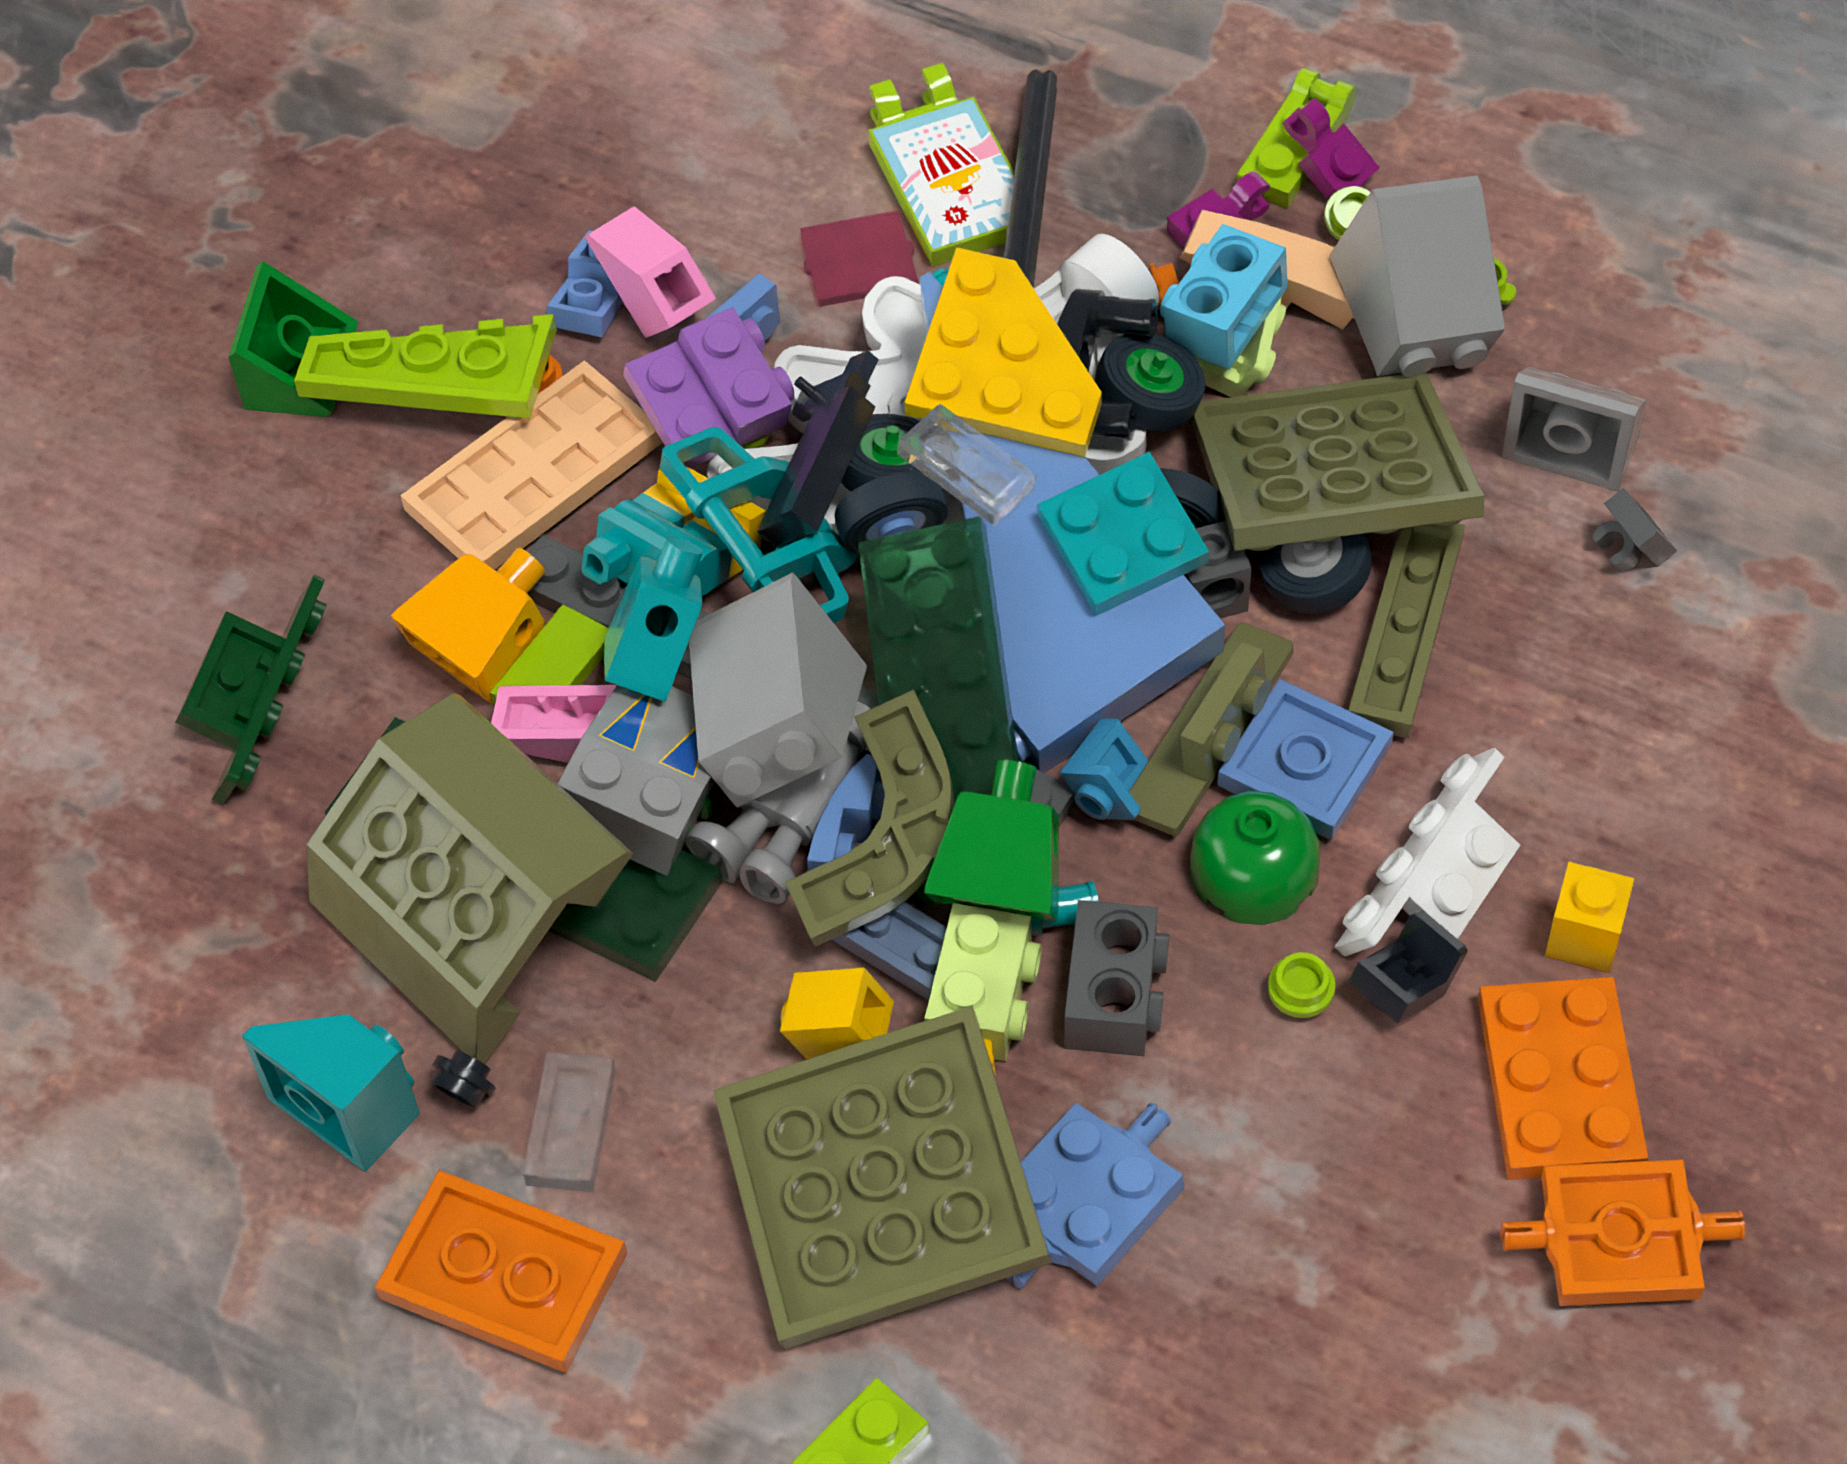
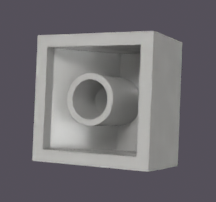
M1529 366L1517 374L1514 382L1501 458L1619 492L1639 438L1647 400L1628 395L1621 390L1607 389L1569 378L1561 373L1547 372Z

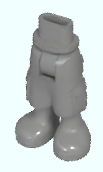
M857 701L854 716L866 712L870 708ZM854 716L841 759L741 805L742 813L726 828L716 823L704 821L695 824L685 839L688 849L695 858L719 878L730 884L735 883L740 876L744 888L760 900L775 904L785 902L790 895L785 882L795 878L791 865L799 846H807L812 842L818 822L828 801L841 781L857 764L859 755L867 747ZM779 826L764 849L753 850L766 828Z

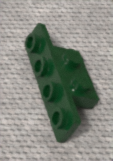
M317 575L312 576L299 597L282 637L226 611L181 707L175 723L233 749L212 796V800L224 804L234 787L245 791L254 776L261 759L260 755L251 752L258 735L267 739L270 736L283 708V704L274 700L280 684L290 688L305 657V653L296 650L302 634L312 637L327 606L326 603L317 600L325 582V579Z

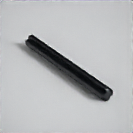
M1034 69L1027 75L1004 258L1017 262L1033 288L1057 95V76L1050 69L1045 72Z

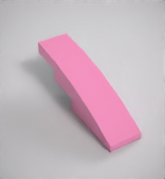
M617 685L499 686L491 724L524 754L569 763L585 731Z

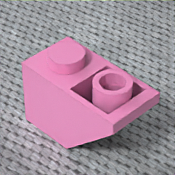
M635 206L584 236L645 338L673 327L716 299L687 248Z

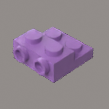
M734 307L680 329L677 342L626 363L623 372L624 378L665 446L710 427L723 429L742 446L785 427L792 406L791 400L795 397L792 382L786 371L780 366L771 369L761 352L765 350V341L757 323L752 318L742 321ZM712 452L704 453L683 462V464L693 468L713 459L717 454Z

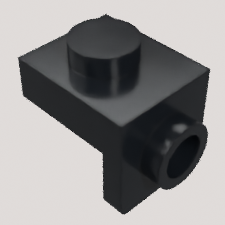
M1418 910L1409 916L1396 941L1357 963L1349 982L1368 997L1376 1008L1385 1012L1397 1023H1400L1444 997L1468 950L1461 941L1423 910Z

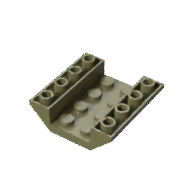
M452 693L380 737L306 844L309 902L464 1053L485 1064L521 1013L503 996L504 992L566 904L572 903L596 907L633 855V852L461 695Z

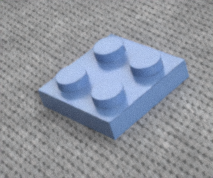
M1279 679L1268 695L1264 707L1255 715L1240 738L1233 756L1219 770L1218 786L1234 794L1247 791L1272 792L1290 800L1311 820L1317 834L1333 840L1392 746L1393 731Z

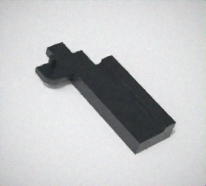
M868 350L851 357L843 374L815 386L811 385L802 376L798 377L794 383L801 392L794 404L792 414L801 422L809 420V423L757 529V532L774 546L785 544L819 530L876 408L865 397L871 387L868 382L879 359Z

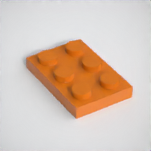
M1614 977L1480 986L1478 1005L1508 1180L1541 1178L1544 1166L1648 1161V1152Z
M439 1170L378 1280L375 1290L379 1299L567 1373L627 1255L625 1242Z

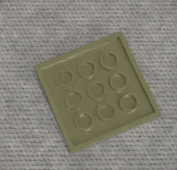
M1427 372L1411 377H1406L1402 374L1201 401L1195 414L1190 419V424L1211 484L1219 492L1222 515L1235 551L1244 549L1263 551L1269 550L1276 545L1303 541L1329 542L1340 536L1370 532L1389 534L1398 531L1400 528L1429 524L1447 526L1457 524L1466 519L1484 517V494Z
M973 1006L713 1090L776 1334L784 1350L1052 1263Z

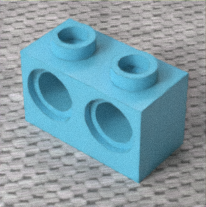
M1222 224L1208 244L1203 243L1198 247L1193 256L1190 269L1181 282L1171 285L1164 295L1160 315L1164 318L1166 337L1186 348L1193 356L1230 370L1288 288L1286 247Z

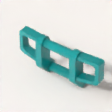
M710 427L665 446L662 450L660 461L661 471L684 497L686 504L694 515L699 519L705 518L744 570L742 579L752 593L791 573H794L799 579L814 572L829 600L821 604L820 607L833 623L844 618L849 597L837 573L848 569L855 562L858 554H854L846 549L840 536L834 531L825 517L818 532L807 535V537L767 555H763L729 509L756 496L772 499L787 469L788 461L766 456L754 459L719 427ZM712 452L719 455L732 467L728 471L699 483L683 462L704 453Z

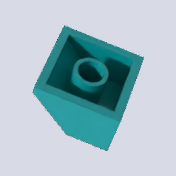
M346 1014L251 1026L242 1035L267 1099L365 1172L420 1115L412 1090L415 1082L405 1069L401 1058L404 1049L390 1032L379 1025L374 1024L368 1029L355 1018Z

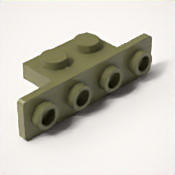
M1242 622L1236 625L1224 644V651L1216 656L1130 789V794L1141 808V811L1134 820L1172 836L1180 834L1223 764L1228 762L1233 756L1240 737L1252 718L1264 707L1271 688L1294 653L1291 640Z

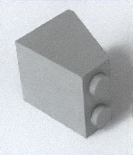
M1478 175L1372 189L1329 257L1377 375L1385 376L1402 373L1406 377L1423 374L1432 368L1455 365L1458 369H1465L1481 363L1489 355L1488 351L1504 332L1505 325L1483 190Z
M794 573L696 621L689 639L698 761L736 807L843 757L867 665Z

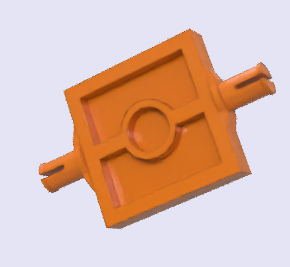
M1683 1160L1544 1166L1541 1176L1545 1203L1543 1219L1501 1222V1240H1503L1502 1248L1504 1252L1508 1250L1545 1249L1546 1255L1554 1267L1559 1306L1701 1300L1705 1289L1699 1256L1703 1241H1743L1745 1236V1223L1742 1221L1743 1213L1741 1210L1700 1213L1696 1202L1688 1191Z

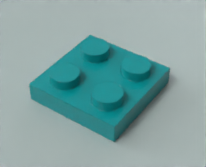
M1150 452L1037 504L1039 519L1095 616L1209 563V550Z

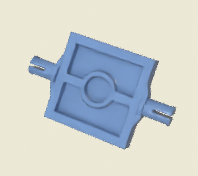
M1076 1102L1021 1161L1052 1263L1071 1267L1098 1286L1184 1189L1183 1174L1153 1155L1148 1148L1160 1133L1171 1124V1118L1164 1109L1160 1108L1158 1111L1156 1104L1149 1103L1127 1130H1123L1107 1124ZM1039 1268L1006 1279L1010 1283L1014 1280L1015 1287L1022 1289Z

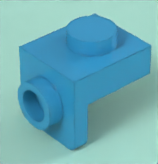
M1101 718L1059 774L1074 792L1076 804L1092 818L1099 820H1134L1141 811V808L1129 791L1149 761L1119 719Z

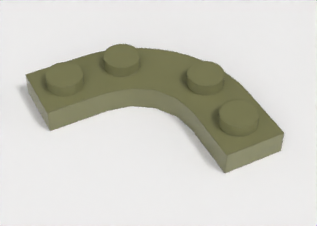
M914 690L854 716L860 733L881 775L885 792L881 819L867 840L847 854L785 882L814 947L892 911L919 889L931 871L954 808V796L951 776L942 748Z

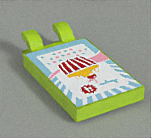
M944 63L922 69V77L928 87V90L923 92V100L926 105L903 112L898 93L891 79L869 86L870 95L876 107L871 108V117L877 126L869 130V145L931 267L952 261L956 247L980 252L1006 243L1015 176L1009 161L975 98L970 97L957 101L951 78Z

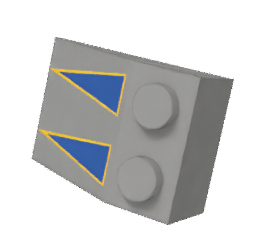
M617 685L585 731L557 783L633 852V855L630 857L631 860L668 876L677 859L685 839L715 783L714 779L698 761L693 695L672 686L665 702Z

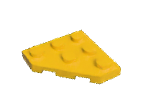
M956 247L904 402L905 415L1085 457L1102 405V392L1015 260Z

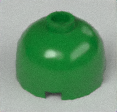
M1247 791L1231 795L1208 810L1198 825L1192 839L1190 877L1201 900L1207 905L1208 899L1214 906L1224 910V917L1236 923L1266 925L1285 920L1298 911L1299 904L1307 899L1310 893L1312 896L1318 885L1321 851L1319 839L1311 820L1290 800L1272 792Z

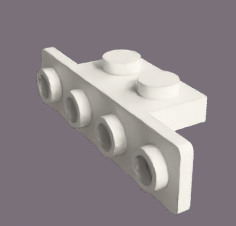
M1496 748L1473 757L1469 754H1464L1456 759L1444 772L1441 782L1445 787L1436 800L1427 803L1413 817L1409 824V829L1413 834L1404 847L1393 851L1379 866L1376 876L1380 881L1372 893L1355 903L1344 917L1343 925L1347 929L1335 945V948L1343 956L1374 947L1380 941L1401 908L1409 915L1418 910L1425 911L1457 939L1459 938L1520 847V844L1475 802L1504 759V756Z

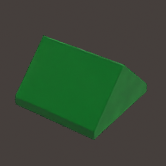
M265 261L256 265L228 356L244 409L327 417L333 413L336 400L298 397L294 379L310 336L356 332L359 321Z

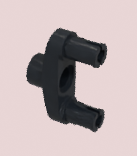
M1075 289L1068 298L1057 325L1089 372L1096 338H1100L1102 333L1140 335L1153 338L1157 326L1158 308L1155 299L1120 298L1105 296L1102 290ZM1102 401L1092 437L1132 441L1136 426L1134 402Z

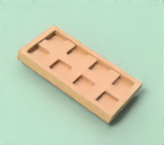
M584 360L537 395L530 419L506 417L400 496L404 510L458 559L462 555L473 554L495 570L518 547L522 549L663 442L645 411Z

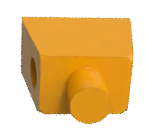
M520 547L513 552L497 571L473 554H465L397 608L391 615V618L410 645L493 705L490 691L544 627L545 620L533 599L527 593L546 573V570L538 560Z

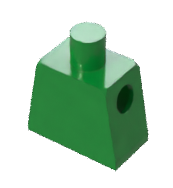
M998 760L991 796L972 792H960L926 882L924 893L932 901L950 905L956 903L1057 922L1059 914V815L1053 806L1031 802L1037 767L1017 761Z

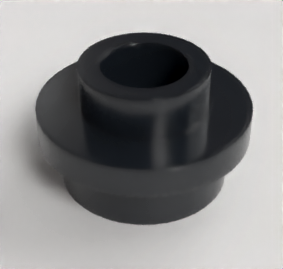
M455 1050L451 1059L437 1055L432 1063L437 1070L430 1084L469 1107L477 1109L483 1097H491L496 1089L486 1079L491 1069L464 1052Z

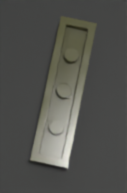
M1457 523L1447 526L1429 524L1399 529L1348 710L1393 731L1395 736L1409 739L1462 545L1465 530L1464 524Z

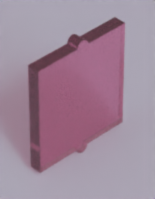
M899 210L800 228L807 260L804 261V272L806 275L812 276L819 307L865 299L872 288L879 281L887 277H904L919 284L912 256L915 254L914 243L907 241Z

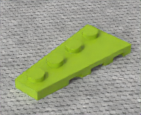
M554 314L533 316V324L505 327L503 319L478 321V329L444 332L443 324L419 326V331L409 336L390 337L386 329L310 336L294 379L298 397L530 419L557 331Z

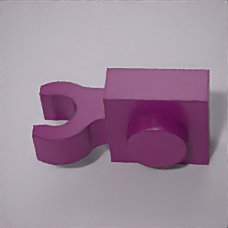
M1315 98L1302 109L1300 107L1282 122L1288 134L1298 141L1308 153L1298 165L1328 201L1335 192L1342 188L1360 187L1380 168L1345 124L1331 130L1330 116L1325 107Z
M1252 171L1241 177L1224 199L1214 189H1211L1167 216V232L1184 248L1202 210L1246 220H1254L1262 216L1269 209V203L1261 194L1268 191L1270 185L1256 171Z

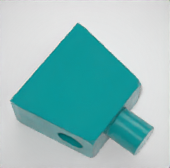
M669 536L666 539L658 561L648 557H640L604 639L605 681L666 702L702 606L700 578L694 574L703 554V550L699 546L688 540Z

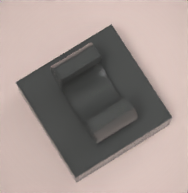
M1624 488L1604 503L1617 521H1608L1601 524L1594 531L1592 538L1603 550L1609 547L1615 540L1624 539V546L1621 551L1609 559L1620 572H1626L1635 567L1641 558L1642 552L1657 566L1677 552L1676 548L1644 507Z

